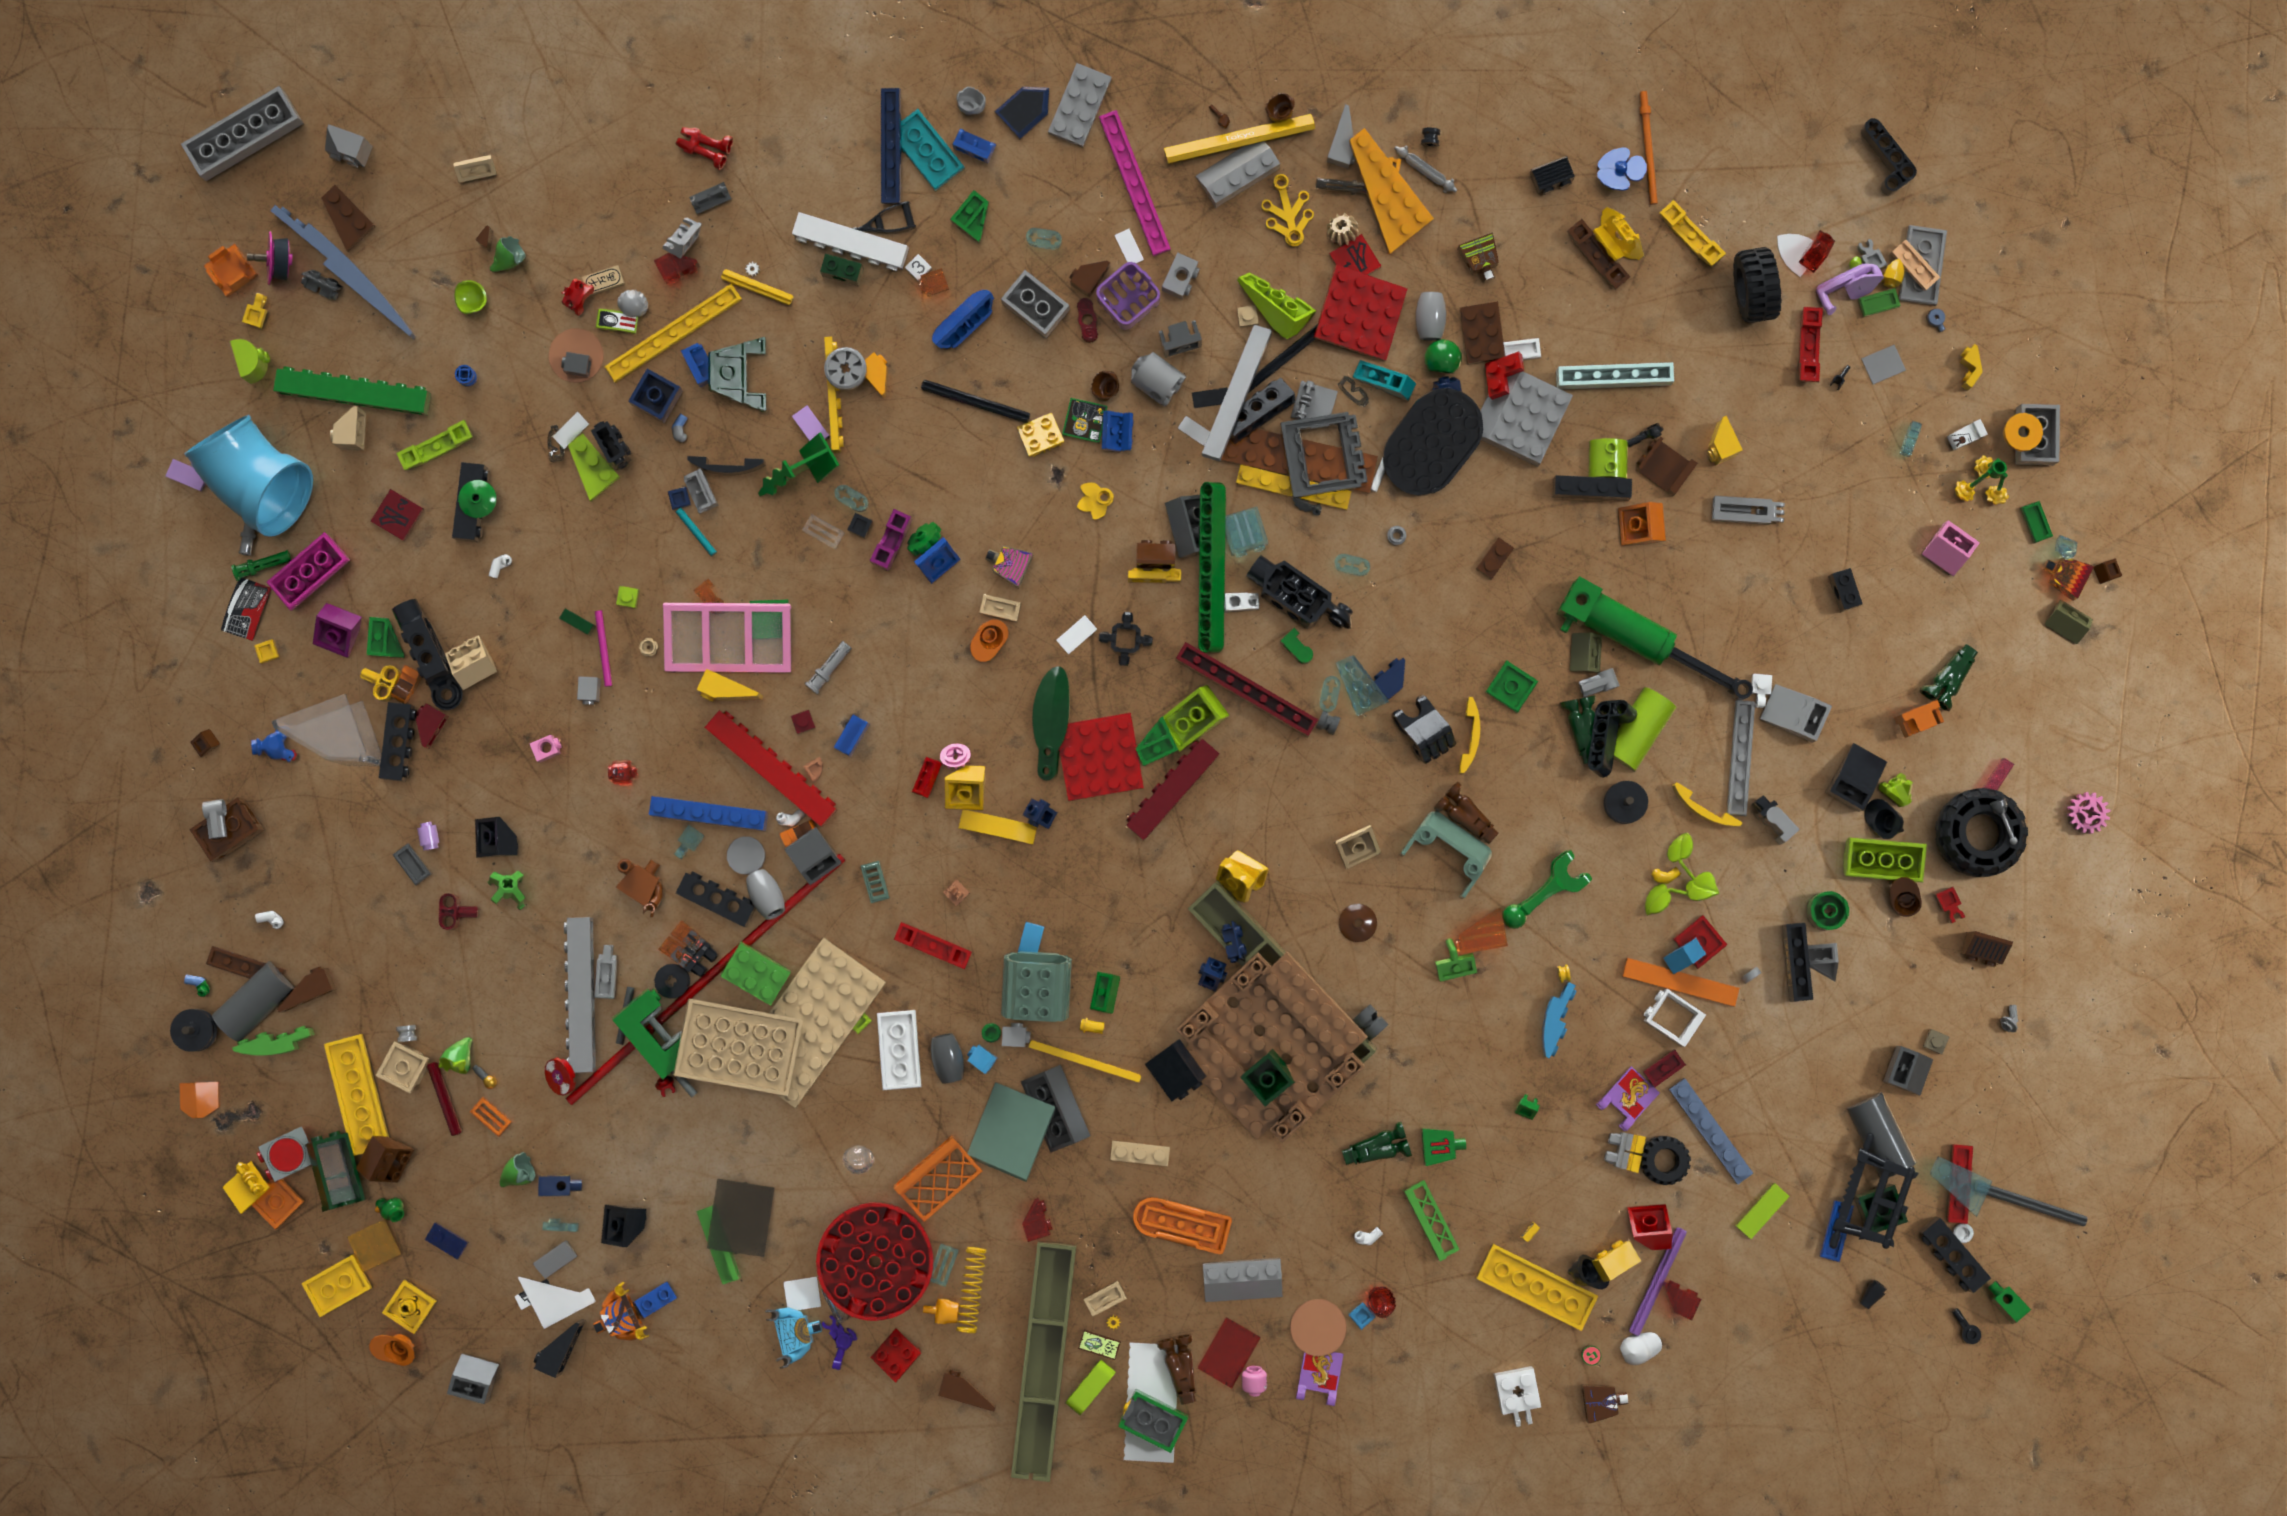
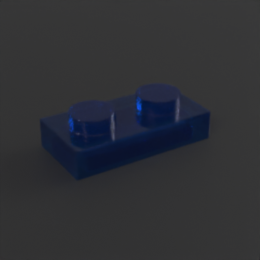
M437 1222L434 1223L425 1238L426 1241L457 1260L469 1243Z

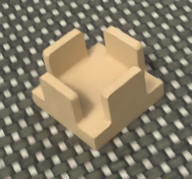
M394 1041L376 1076L408 1093H412L414 1087L420 1084L427 1071L426 1065L429 1058L423 1056V1053L410 1046H404Z

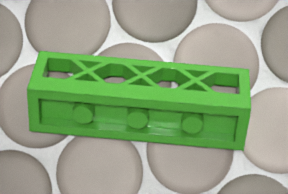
M1425 1180L1403 1190L1438 1260L1442 1261L1447 1256L1459 1251L1460 1249ZM1423 1186L1426 1192L1424 1200L1416 1198L1413 1190ZM1427 1196L1429 1197L1431 1203L1426 1201ZM1425 1203L1434 1207L1433 1217L1425 1215L1423 1211ZM1436 1213L1440 1220L1435 1219ZM1434 1221L1442 1223L1444 1228L1441 1235L1434 1233L1432 1229ZM1443 1238L1450 1240L1454 1247L1445 1253L1441 1247Z
M716 1204L696 1211L722 1285L742 1278Z

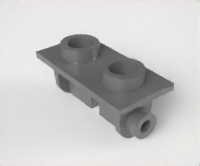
M724 182L689 197L697 214L731 200Z
M309 270L301 274L305 276L301 280L303 287L317 292L318 288L321 287L319 294L330 300H336L338 297L336 291L343 288L336 280L325 278L316 270Z

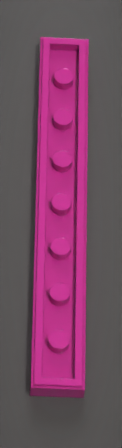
M1117 110L1099 116L1153 257L1170 251V245Z

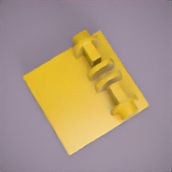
M1052 413L1017 427L1029 457H1035V455L1042 453V451L1045 453V450L1049 449L1050 451L1051 447L1062 446L1061 444L1064 443Z
M252 1161L248 1164L238 1163L236 1165L237 1174L223 1186V1189L240 1214L244 1213L270 1188Z

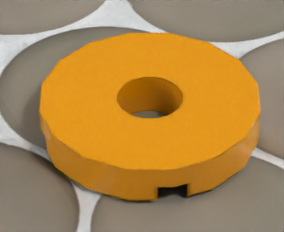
M2018 413L2012 416L2004 426V439L2008 446L2017 451H2029L2040 443L2043 436V428L2039 419L2028 413ZM2020 427L2027 429V437L2019 435L2018 430Z

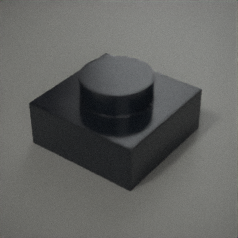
M855 513L847 530L865 539L873 521Z

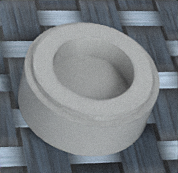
M1756 967L1744 975L1742 980L1746 984L1761 974V971Z

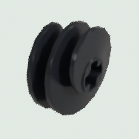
M667 964L661 967L654 979L656 990L666 998L682 996L689 988L691 981L689 973L677 964ZM671 976H673V978H676L677 980L676 982H674L673 987L672 984H668V980H671Z

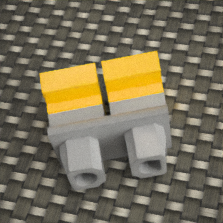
M1620 1132V1134L1610 1133L1608 1143L1618 1145L1616 1153L1606 1151L1604 1161L1614 1164V1167L1639 1173L1642 1156L1624 1151L1643 1154L1646 1137Z

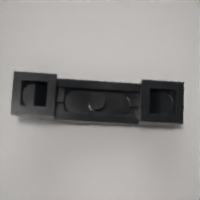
M687 456L688 462L693 466L717 475H743L766 466L764 459L745 458L744 466L709 465L707 457Z

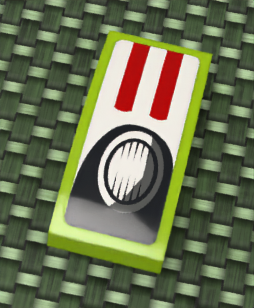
M598 309L596 328L635 334L638 317L626 316L622 311Z

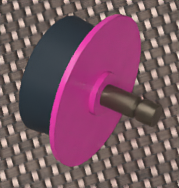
M271 231L268 234L266 254L247 253V261L266 262L268 285L271 283L272 276L273 278L287 280L289 265H292V254H289L288 238L274 239L273 241Z

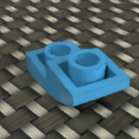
M1026 922L1018 952H1038L1044 926Z

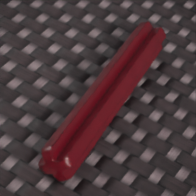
M437 1062L427 1065V1069L451 1136L462 1133L440 1068Z

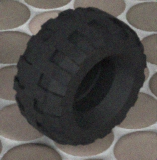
M1976 788L1956 795L1943 806L1935 825V841L1942 858L1953 869L1967 876L1989 877L2006 871L2019 860L2027 845L2028 827H2026V818L2023 811L2018 808L2017 803L2012 798L1997 790ZM2005 798L2008 806L2005 816L2014 837L2018 840L2017 844L2012 845L2010 843V836L2002 816L1994 813L1990 805L1992 802ZM1979 814L1991 817L1999 830L1996 845L1986 851L1975 849L1969 843L1966 836V827L1969 820Z

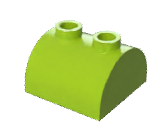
M244 339L230 341L240 377L250 384L260 381L267 372L268 363L271 362L268 352H264L263 348H257Z
M1614 438L1590 440L1588 477L1627 478L1628 441Z

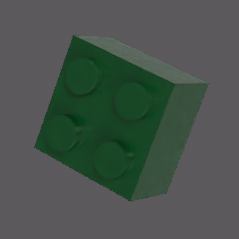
M1894 1184L1886 1185L1882 1198L1897 1202L1899 1195ZM1876 1189L1854 1197L1863 1224H1865ZM1879 1205L1871 1231L1878 1233L1886 1230L1893 1209ZM1901 1213L1897 1226L1908 1222L1906 1214Z

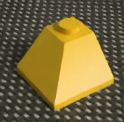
M966 765L945 777V809H984L985 766Z

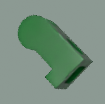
M1293 628L1280 643L1299 663L1308 664L1313 658V651L1310 647L1304 646L1299 641L1297 636L1300 633Z

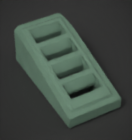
M880 861L861 865L870 902L875 903L889 899ZM874 868L878 870L877 872L867 874V870ZM878 875L880 879L869 881L870 877ZM882 884L881 887L871 889V885ZM884 891V894L873 897L874 892Z

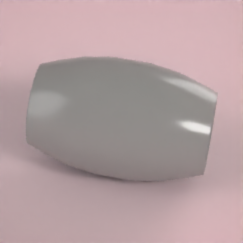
M1423 292L1419 297L1416 308V327L1419 338L1427 341L1440 340L1446 325L1444 297L1440 292Z
M765 869L757 870L747 876L748 894L757 911L767 920L780 916L785 911V904L782 892L774 878Z

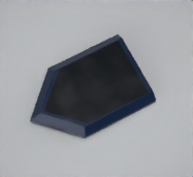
M1022 86L995 113L1021 139L1048 115L1049 88Z

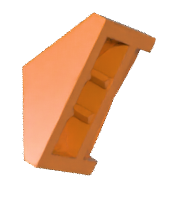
M219 1082L179 1083L180 1110L191 1118H204L220 1108Z

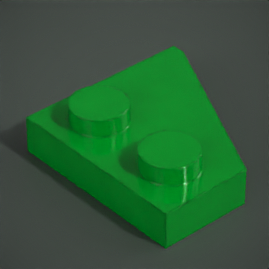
M973 190L951 217L950 221L980 243L989 201Z
M369 617L367 656L404 658L405 655L389 618Z
M1164 717L1158 720L1136 747L1143 766L1178 751Z

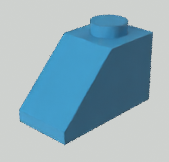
M980 1044L977 1047L973 1046L967 1054L969 1056L967 1061L984 1074L989 1072L998 1059L997 1056Z

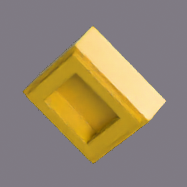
M273 639L254 645L260 664L280 658Z
M1532 1222L1520 1237L1529 1242L1539 1231L1540 1227Z

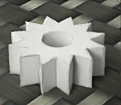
M752 261V263L746 265L747 268L745 270H747L748 276L752 275L753 277V275L756 276V273L759 274L758 271L760 269L757 263Z

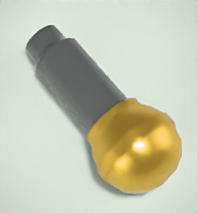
M475 1065L472 1068L483 1080L486 1088L493 1089L497 1085L496 1078L488 1075L481 1067Z

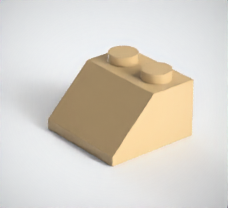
M353 406L334 423L333 430L330 431L332 444L341 450L364 451L366 412L358 406Z

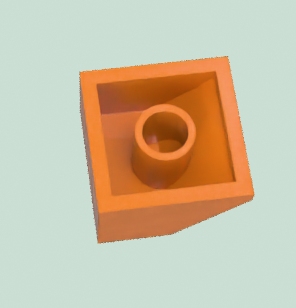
M1646 502L1618 508L1621 546L1666 541L1663 503Z

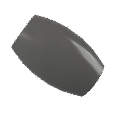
M953 1033L933 1037L931 1040V1058L935 1072L942 1084L962 1080L964 1059L960 1045Z

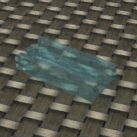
M940 1244L933 1263L931 1282L946 1287L959 1249ZM945 1249L946 1253L942 1261L940 1270L938 1272L937 1278L935 1279L933 1278V1275L939 1262L942 1250ZM951 1251L953 1252V1256L949 1264L946 1276L944 1278V1281H940L947 1259Z

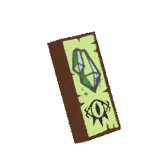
M1084 1329L1078 1349L1115 1360L1121 1341Z

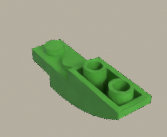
M306 1026L294 1029L295 1033L290 1035L287 1032L277 1035L276 1040L274 1034L267 1035V1032L255 1035L256 1039L254 1040L244 1039L237 1042L238 1046L232 1047L234 1052L248 1055L283 1054L298 1050V1041L315 1034L313 1028H306Z

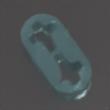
M1031 228L1026 234L1028 244L1033 247L1055 250L1062 244V237L1056 231ZM1037 233V236L1043 239H1036V242H1033L1030 236ZM1052 236H1056V239L1059 241L1052 245L1051 241L1045 240V238L1052 239Z
M1911 421L1900 450L1901 455L1911 456L1921 430V423Z
M840 485L835 489V497L842 504L857 512H864L868 508L869 502L863 494L847 485ZM846 489V493L851 496L850 499L845 496L841 499L839 491ZM855 498L860 501L862 498L865 505L857 508V504L852 500Z
M1340 554L1334 561L1335 568L1340 572L1365 576L1370 570V563L1364 558ZM1342 558H1345L1347 563H1351V566L1345 565L1344 568H1341L1338 560L1341 561ZM1363 562L1367 570L1359 572V568L1353 567V564L1360 565Z
M1329 676L1323 682L1319 701L1322 711L1332 712L1336 708L1340 681L1335 676ZM1334 680V684H1337V687H1334L1332 693H1329V686L1326 683ZM1329 695L1331 696L1330 702L1333 703V706L1326 709L1323 701H1326Z

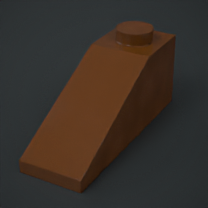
M320 966L310 970L311 974L306 975L278 1007V1012L284 1013L337 990L328 968L322 969Z
M950 1369L949 1372L945 1371L938 1396L989 1411H995L996 1405L965 1376H962L960 1371Z

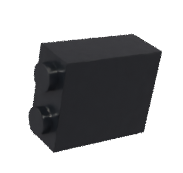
M1180 1039L1145 1063V1066L1171 1102L1177 1098L1179 1100L1189 1095V1089L1196 1090L1203 1085L1201 1081L1207 1077Z

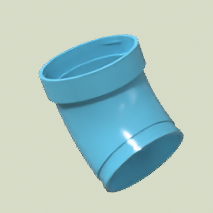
M246 415L223 427L184 453L208 488L227 507L242 517L247 526L264 536H276L290 528L300 517L310 499L313 487V474L310 467L289 454H282L274 448L263 436L256 424L253 423L250 415Z

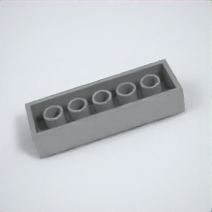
M278 86L181 143L199 176L208 181L304 123L285 91Z

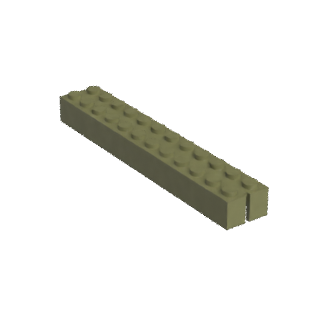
M1216 881L1188 908L1224 948L1225 946L1232 945V942L1224 943L1223 925L1230 924L1232 926L1231 921H1234L1238 926H1241L1243 932L1241 941L1242 944H1245L1247 950L1245 962L1238 958V962L1242 967L1258 952L1271 966L1286 953L1219 881ZM1367 1038L1352 1052L1364 1063L1376 1052L1377 1048Z
M1044 1241L1037 1242L1011 1478L1029 1479V1474L1033 1473L1032 1480L1050 1482L1077 1245Z

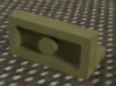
M2060 599L2045 625L2073 643L2078 644L2090 630L2093 619Z
M1591 632L1572 634L1570 671L1600 673L1602 635Z

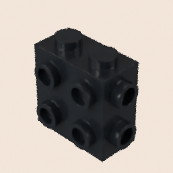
M608 421L597 423L591 432L608 463L615 470L627 467L629 465L628 462L632 461L629 456L632 453L624 441L621 442L620 439L623 437L619 429Z

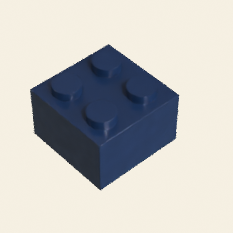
M647 368L628 402L665 424L683 390L680 386Z

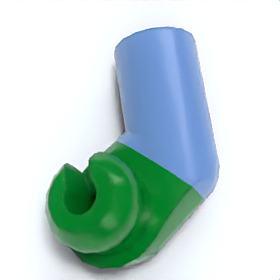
M185 976L184 983L195 985L198 996L205 997L209 994L210 987L203 977Z

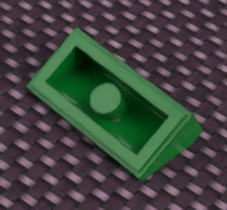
M1097 972L1090 1005L1091 1010L1113 1014L1120 976Z

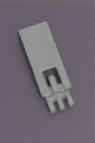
M1714 496L1712 521L1769 525L1771 522L1783 523L1784 518L1777 517V515H1784L1785 511L1777 510V507L1783 508L1785 503L1772 502V499ZM1751 506L1764 507V510L1756 509V515L1751 514Z

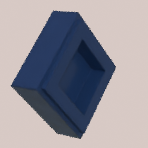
M687 487L668 491L672 510L692 506Z

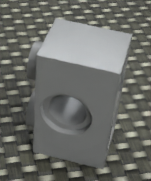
M1177 252L1162 285V291L1182 300L1184 295L1188 296L1192 288L1190 282L1192 278L1196 279L1200 271L1198 261ZM1179 273H1184L1187 278L1184 281H1180L1176 276Z

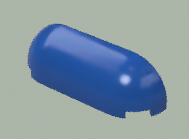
M980 290L968 297L935 329L932 336L933 343L939 348H955L961 344L991 315L994 300L992 293L988 290Z

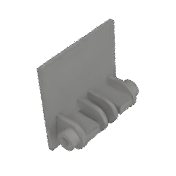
M1301 381L1291 417L1305 419L1330 415L1338 391L1315 385L1312 381Z

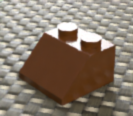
M1141 540V543H1137V568H1175V544L1168 540L1160 541V544L1153 543L1152 540Z

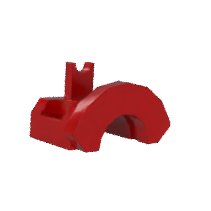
M575 278L570 286L565 287L564 291L561 292L565 295L562 304L573 310L577 316H580L584 311V301L589 295L593 294L594 286H589Z

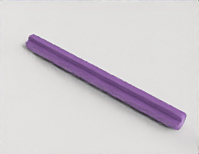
M1679 1227L1675 1229L1672 1236V1249H1666L1630 1326L1629 1332L1634 1335H1640L1687 1232Z

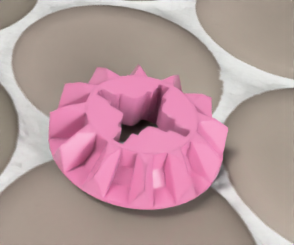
M962 744L948 745L940 753V760L943 766L946 765L948 769L954 767L957 770L959 766L964 767L965 763H969L971 757L968 747ZM955 753L958 755L956 760L954 759Z

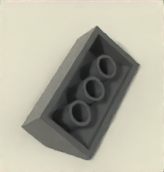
M1061 1065L1021 1081L1026 1095L1055 1107L1054 1114L1044 1136L1050 1153L1090 1137Z

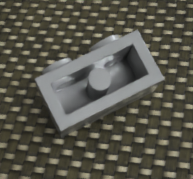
M1011 1023V1027L1003 1026L1002 1046L1027 1047V1043H1030L1031 1032L1027 1031V1027H1023V1023Z

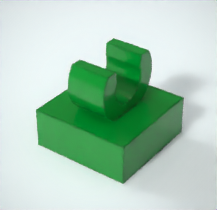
M1525 1094L1518 1103L1515 1114L1533 1120L1540 1105L1537 1104V1098L1531 1102L1527 1100L1528 1095Z

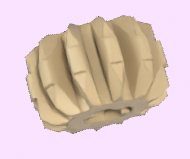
M1346 213L1343 216L1337 214L1335 219L1330 218V223L1326 226L1327 236L1331 238V242L1333 244L1338 242L1340 246L1343 242L1348 245L1349 240L1355 241V236L1359 233L1357 221L1354 220L1352 215L1347 216Z

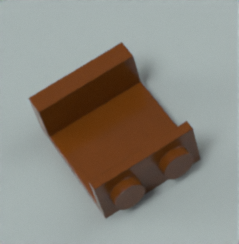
M1662 437L1657 441L1653 439L1648 446L1649 453L1646 456L1642 455L1636 464L1639 466L1636 471L1671 496H1674L1698 463L1693 459L1688 461L1662 442Z

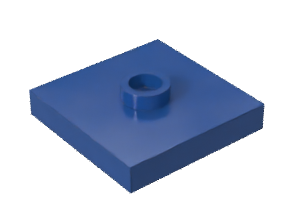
M943 537L914 562L932 584L960 561V558Z

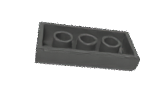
M268 961L212 1014L213 1020L227 1036L239 1042L282 1003L295 988L271 961Z
M1882 1092L1847 1108L1863 1144L1868 1133L1874 1136L1868 1152L1885 1160L1888 1158L1890 1161L1905 1168L1916 1164ZM1875 1167L1880 1177L1883 1169ZM1891 1172L1889 1177L1894 1176L1896 1174Z

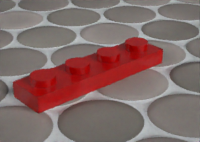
M1952 1144L1947 1222L1968 1224L1973 1146Z

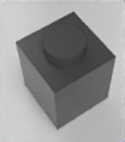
M566 352V357L562 358L561 367L564 368L563 371L566 374L589 378L592 358L589 355Z

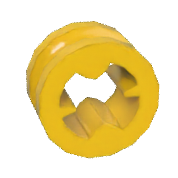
M1566 964L1564 967L1558 966L1560 982L1564 983V980L1570 982L1571 976L1568 965Z

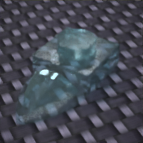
M2059 535L2056 540L2055 551L2059 552L2065 560H2069L2076 554L2077 542Z

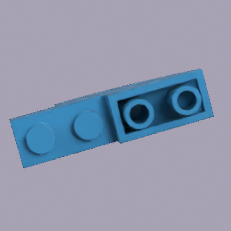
M1566 982L1559 998L1551 996L1545 1012L1542 1026V1048L1544 1057L1549 1059L1551 1056H1555L1559 1048L1556 1044L1559 1038L1563 1039L1567 1031L1564 1028L1566 1023L1560 1021V1018L1565 1017L1568 1011L1566 1005L1569 1000H1573L1576 994V990H1574L1576 985L1570 982Z

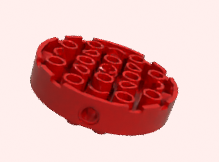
M881 1202L860 1204L840 1214L824 1232L816 1255L818 1279L829 1300L844 1313L867 1321L891 1319L903 1314L915 1305L929 1285L934 1261L930 1239L920 1222L906 1210ZM872 1256L880 1258L879 1266L873 1267L870 1265L869 1260Z

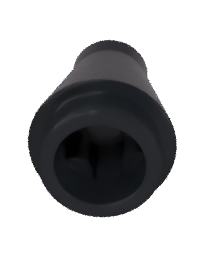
M1874 1279L1872 1283H1869L1860 1303L1867 1309H1870L1886 1294L1887 1288Z

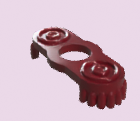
M1082 298L1077 303L1079 312L1078 322L1081 326L1083 340L1093 343L1099 335L1096 327L1097 317L1093 310V302L1089 298ZM1086 314L1093 317V321L1089 325L1082 322V317Z

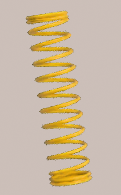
M966 1248V1253L983 1258H966L965 1261L983 1266H964L965 1269L974 1270L981 1274H963L965 1277L980 1281L962 1282V1284L980 1289L961 1290L962 1292L979 1297L960 1298L961 1300L974 1302L978 1305H959L961 1308L976 1311V1313H958V1315L976 1320L957 1321L958 1323L975 1327H956L958 1332L977 1333V1326L970 1323L977 1322L978 1319L970 1315L978 1314L979 1311L970 1307L980 1306V1303L970 1299L981 1298V1295L974 1293V1291H981L982 1288L974 1284L982 1283L983 1280L974 1276L983 1275L984 1272L974 1268H982L985 1265L974 1260L986 1259L984 1255L977 1254L987 1253V1250L983 1248Z

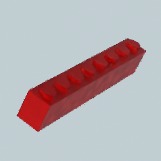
M719 710L704 728L818 825L824 827L836 813L837 809L834 807L836 803L829 797L824 799L819 795L822 791L815 785L810 787L806 784L805 781L807 779L799 772L797 774L791 771L792 766L785 760L779 761L776 758L778 754L770 747L766 750L762 746L764 742L756 735L752 738L747 733L749 729L742 723L737 725L732 720L735 717L729 712L725 711L723 713Z

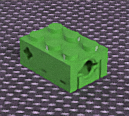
M741 941L721 973V977L771 1006L790 975L791 970Z

